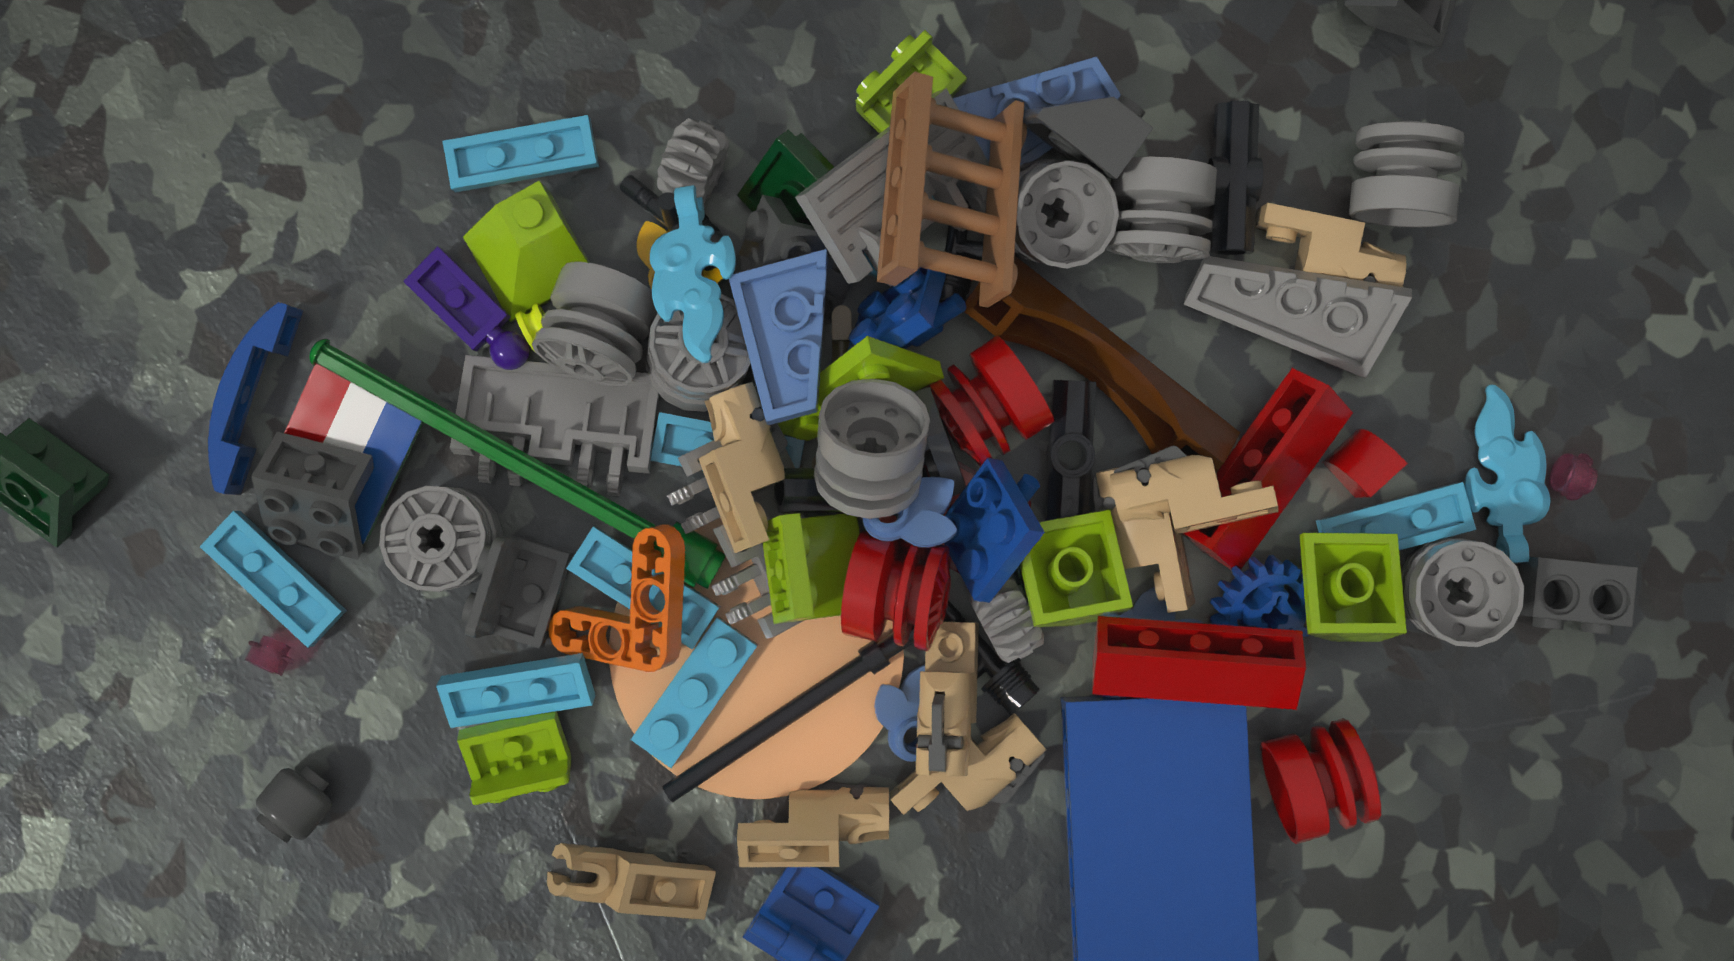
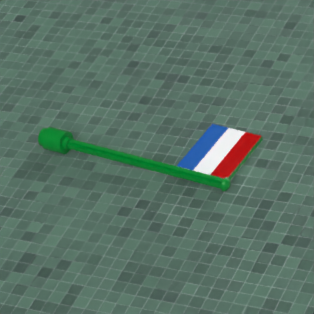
M321 339L313 345L309 359L314 367L284 433L372 455L374 469L355 504L362 544L368 541L423 423L430 425L634 539L643 529L656 526L330 345V340ZM676 521L673 527L680 532L685 544L684 582L692 587L698 584L708 589L726 555L716 549L718 546L716 542L693 530L685 534L681 523ZM654 541V549L660 551L661 555L664 556V548L657 546V542Z

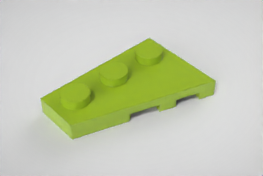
M866 336L820 372L818 412L777 424L783 434L798 440L810 441L816 438L818 434L819 413L823 400L836 387L853 380L879 379L895 382L915 392L944 378L940 361Z

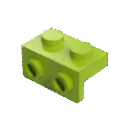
M926 30L916 39L911 35L907 36L892 52L891 58L894 61L881 74L877 70L871 72L856 89V93L859 95L855 100L856 111L879 134L890 126L893 91L913 72L933 77L932 94L947 88L951 97H953L967 83V77L932 44L933 37Z
M557 711L505 719L459 730L457 742L472 780L469 796L473 805L488 802L501 803L511 797L535 791L549 792L570 781L571 753Z

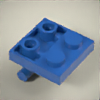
M919 268L895 287L892 286L883 293L875 291L861 302L857 309L859 316L855 328L848 337L850 341L848 350L866 336L903 349H907L912 345L919 347L941 333L945 323L966 310L965 301L959 294L955 293L939 303L946 274Z
M991 458L985 460L945 514L956 526L957 533L953 538L944 543V545L948 546L949 555L974 601L988 603L992 601L1045 533L1028 504L1040 487L1038 480L1029 474H1024L1016 484L1003 460Z
M785 867L745 930L743 938L779 961H846L878 910L879 902L824 867Z

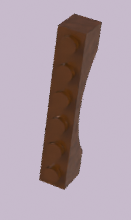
M1015 255L1014 264L1017 266L1018 276L1011 294L988 308L979 306L981 283L979 282L965 301L966 310L964 312L994 336L998 335L1005 341L1019 343L1044 352L1067 364L1091 382H1096V386L1111 398L1130 419L1146 442L1151 454L1171 446H1177L1187 456L1200 455L1212 458L1215 471L1224 464L1241 432Z

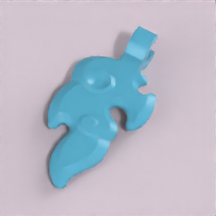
M691 185L674 189L679 229L661 235L651 247L650 263L655 271L652 283V299L656 311L665 322L671 321L674 312L678 310L684 313L682 328L684 344L696 360L701 363H708L712 358L711 346L723 324L724 310L720 301V286L715 281L703 277L702 271L709 265L715 266L720 270L723 279H730L736 266V254L729 236H723L718 242L711 241L715 231L711 226L702 225V220L705 216L704 202L702 197L696 198V187Z
M1492 384L1488 385L1485 389L1486 402L1475 424V439L1479 446L1478 459L1480 463L1497 474V481L1492 485L1487 484L1480 477L1478 469L1471 468L1466 474L1464 487L1471 512L1476 513L1482 507H1487L1490 514L1486 522L1489 525L1498 526L1499 537L1496 548L1503 551L1514 564L1529 562V546L1523 535L1522 525L1533 524L1544 518L1549 511L1551 503L1549 491L1544 484L1547 466L1545 450L1540 439L1533 431L1526 432L1523 441L1515 439V416L1512 403L1502 389Z

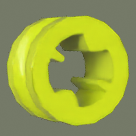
M539 303L533 304L531 312L527 314L522 311L515 313L518 325L533 351L532 342L536 333L543 328L541 319L545 314Z

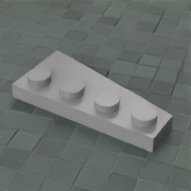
M1210 256L1203 259L1185 295L1184 305L1366 378L1411 301L1412 289Z

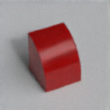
M1357 429L1322 461L1354 498L1372 497L1408 464L1385 441L1365 429Z

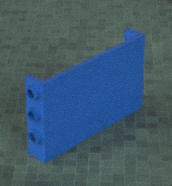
M1108 695L1060 697L1073 961H1259L1246 706Z

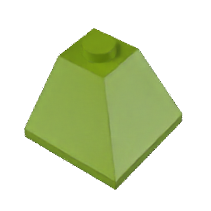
M540 181L496 204L463 236L499 303L511 316L510 322L516 321L515 313L522 311L527 314L531 312L533 304L539 303L540 306H543L551 301L550 296L561 268L566 263H590L551 192Z
M1110 510L1039 522L1045 533L1020 564L1034 627L1075 626L1096 622L1098 616L1120 617L1133 607Z
M1302 533L1299 535L1308 635L1333 642H1380L1407 633L1398 534Z

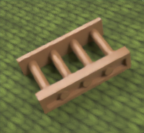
M913 72L893 91L877 282L896 286L919 268H925L981 282L979 306L988 308L1012 293L1018 276V269L1016 264H1014L1021 149L1027 136V126L1023 123L1024 102L1015 100L993 119L981 117L936 104L935 98L932 97L933 77ZM930 124L991 140L989 166L932 151V146L928 144ZM929 171L986 186V212L983 213L929 199L928 194L924 192L925 173ZM926 219L984 234L982 261L925 247L924 242L920 240L922 220Z

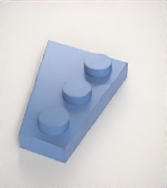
M1093 57L952 99L960 111L993 119L1015 100L1024 102V110L1097 98L1115 97L1118 100L1121 94L1099 59ZM1027 129L1026 140L1021 149L1020 166L1036 160L1052 148L1029 129ZM974 136L989 162L991 140Z
M827 249L736 273L729 279L767 425L818 412L828 266Z

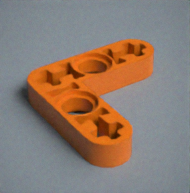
M664 524L645 528L635 537L632 552L630 616L584 606H574L561 610L552 616L548 627L549 638L554 647L564 654L583 653L586 659L645 672H655L674 664L680 655L685 544L680 532L675 527ZM654 541L657 542V546L664 548V556L661 555L660 551L654 549ZM655 569V573L664 572V574L652 575V570ZM652 585L659 587L664 594L665 605L662 611L656 610L649 600V591ZM656 622H662V627H659V623ZM569 624L575 630H589V634L577 637L576 632L570 630ZM609 626L614 627L621 636L619 651L613 650L607 642L606 632ZM651 639L654 646L660 647V655H657L655 648L650 647Z

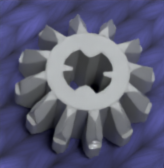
M689 118L675 128L672 138L668 140L665 152L661 155L662 161L657 170L658 189L662 193L669 192L674 194L675 188L695 185L696 198L702 197L705 203L711 197L712 191L718 185V179L724 171L723 166L728 157V137L723 132L715 129V126L701 120L698 122Z
M1012 577L1006 581L990 603L974 601L970 594L969 602L1001 660L1010 663L1017 658L1022 659L1034 653V649L1044 644L1041 627H1034L1030 607Z

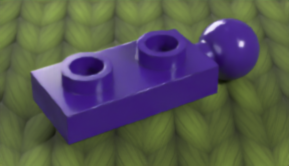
M437 246L403 281L472 350L478 352L488 343L490 345L492 361L504 370H515L526 363L530 352L527 340L517 332L503 331L501 329L511 316L442 248Z

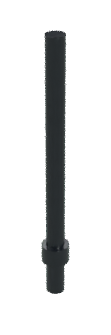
M914 626L904 647L894 643L892 633L878 643L877 641H871L858 650L859 656L664 784L662 787L667 797L672 802H675L870 671L875 675L890 665V658L914 643Z

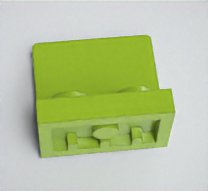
M800 513L780 515L768 520L766 532L769 540L763 542V550L774 624L841 616L848 565L855 542L860 534L857 517L847 514L801 518Z

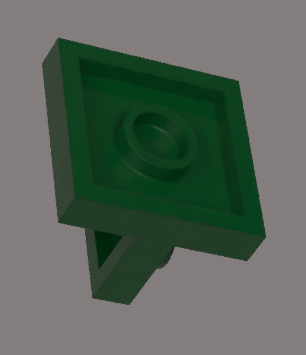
M788 129L775 139L737 196L752 212L757 210L762 195L780 198L795 222L812 225L795 197L832 170L834 166L802 133L795 136Z
M28 418L9 435L5 436L0 432V508L58 548L71 536L72 516L108 485L109 474Z

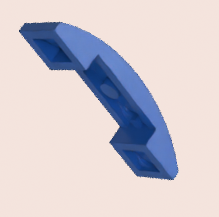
M280 302L270 308L243 337L223 373L212 407L208 436L209 468L213 488L216 492L241 495L256 448L238 443L268 353L270 351L284 356L289 355L303 313L301 309Z

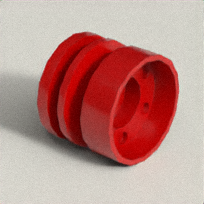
M998 335L969 354L977 375L976 377L969 380L953 364L947 368V373L956 390L950 392L942 380L927 386V388L930 387L947 432L959 449L972 457L980 467L987 458L993 459L984 443L987 439L992 442L1002 455L1011 451L1003 431L1008 425L1023 439L1027 440L1055 422L1035 382L1014 352Z
M862 531L855 542L844 584L841 607L842 633L846 636L877 641L889 620L893 621L894 643L904 647L908 642L913 625H915V648L929 651L934 643L937 631L944 621L949 601L951 576L949 572L948 546H933L928 555L926 565H924L925 547H917L911 544L905 560L900 561L898 540L881 541L872 537L867 531Z
M1342 718L1332 721L1329 725V733L1320 725L1312 727L1310 731L1311 752L1307 750L1299 736L1294 733L1261 743V760L1269 792L1283 828L1293 843L1299 844L1327 836L1330 832L1329 810L1332 811L1340 825L1345 829L1355 827L1357 816L1365 824L1380 819L1381 800L1374 766L1357 731L1349 720Z

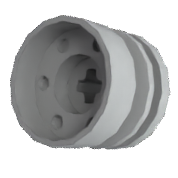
M1396 121L1361 127L1356 132L1355 144L1364 151L1354 156V165L1356 168L1376 175L1352 182L1349 216L1360 222L1392 227H1438L1457 222L1460 187L1458 184L1440 179L1438 176L1456 173L1462 169L1463 161L1455 153L1464 149V133L1453 127L1420 121Z
M1153 156L1132 157L1119 177L1111 179V187L1116 193L1117 202L1129 205L1131 209L1119 211L1116 229L1122 231L1115 232L1106 250L1115 254L1132 257V259L1151 263H1179L1184 260L1210 257V240L1195 235H1204L1212 232V220L1192 214L1191 210L1207 208L1215 204L1217 168L1207 163L1189 159Z
M1040 159L1022 164L1019 177L1014 253L1026 260L1066 269L1088 264L1102 254L1115 235L1119 217L1116 193L1106 177L1088 164L1069 160ZM1044 204H1049V208L1055 211L1052 219H1047V216L1041 213Z
M586 262L566 263L561 268L550 296L552 304L556 309L548 310L541 319L543 328L536 333L532 342L534 352L544 361L578 378L609 386L629 385L633 382L637 371L635 363L641 360L643 355L642 345L637 340H642L649 336L650 327L658 313L653 303L652 290L635 278L615 269Z
M721 294L720 298L724 310L723 324L711 346L712 358L708 363H701L696 360L687 350L683 340L684 313L682 311L674 312L673 318L669 322H665L657 313L650 327L646 370L652 387L666 402L682 410L708 411L704 401L709 400L710 397L742 385L749 371L751 363L735 301Z
M879 379L853 380L836 387L823 400L819 413L818 448L816 451L814 478L818 492L830 506L847 515L867 519L890 517L909 507L919 494L922 480L924 454L930 425V417L926 405L913 391L895 382Z
M424 486L406 492L390 506L381 523L379 546L386 566L400 582L420 591L441 592L478 582L482 577V574L477 572V564L482 549L487 543L492 545L495 537H502L503 530L497 512L484 497L466 488ZM442 529L443 532L440 535V539L445 543L444 547L431 548L430 545L434 539L429 534V531Z
M1444 538L1425 543L1407 557L1401 569L1406 617L1417 629L1455 646L1480 647L1499 640L1514 627L1523 609L1524 585L1517 566L1503 551L1484 542L1463 538ZM1447 581L1457 582L1456 587L1461 591L1458 598L1449 596L1450 591L1445 587Z

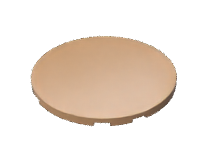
M721 517L694 530L718 544L716 549L724 553L713 531L714 528L723 524ZM725 557L708 589L698 584L692 587L721 606L700 640L718 616L730 624L725 614L731 608L761 595L754 579L738 586V589L726 595L716 596L711 587L715 583L752 565L751 559L731 568L727 557ZM617 602L614 613L630 616V609ZM771 605L734 624H730L757 643V648L672 768L657 758L655 759L666 769L678 776L859 656L858 650L872 640L844 635L841 629V616L805 620L775 637L766 639L757 619L771 613ZM887 621L877 643L893 633V621ZM611 626L609 646L613 650L619 651L621 636ZM651 639L650 647L655 648L657 655H660V647L654 646ZM681 643L680 655L676 662L655 672H645L609 664L617 702L634 734L694 649ZM904 650L890 658L891 664L875 675L870 671L697 787L728 797L771 799L789 796V792L809 790L840 774L869 748L882 730L883 725L877 720L875 714V698L881 684H889L899 688L903 671Z

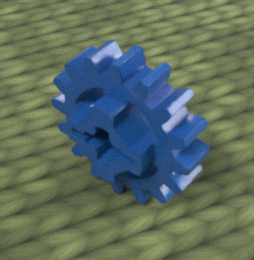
M1269 555L1263 565L1255 557L1249 558L1248 570L1243 572L1236 565L1231 568L1235 577L1231 583L1223 580L1219 581L1218 586L1224 591L1222 597L1211 598L1210 604L1219 612L1210 617L1212 624L1238 626L1237 620H1240V624L1244 627L1299 630L1303 632V636L1308 637L1307 628L1304 626L1306 610L1303 573L1289 559L1282 563L1274 555ZM1284 584L1288 586L1290 598H1288L1289 593L1284 589Z

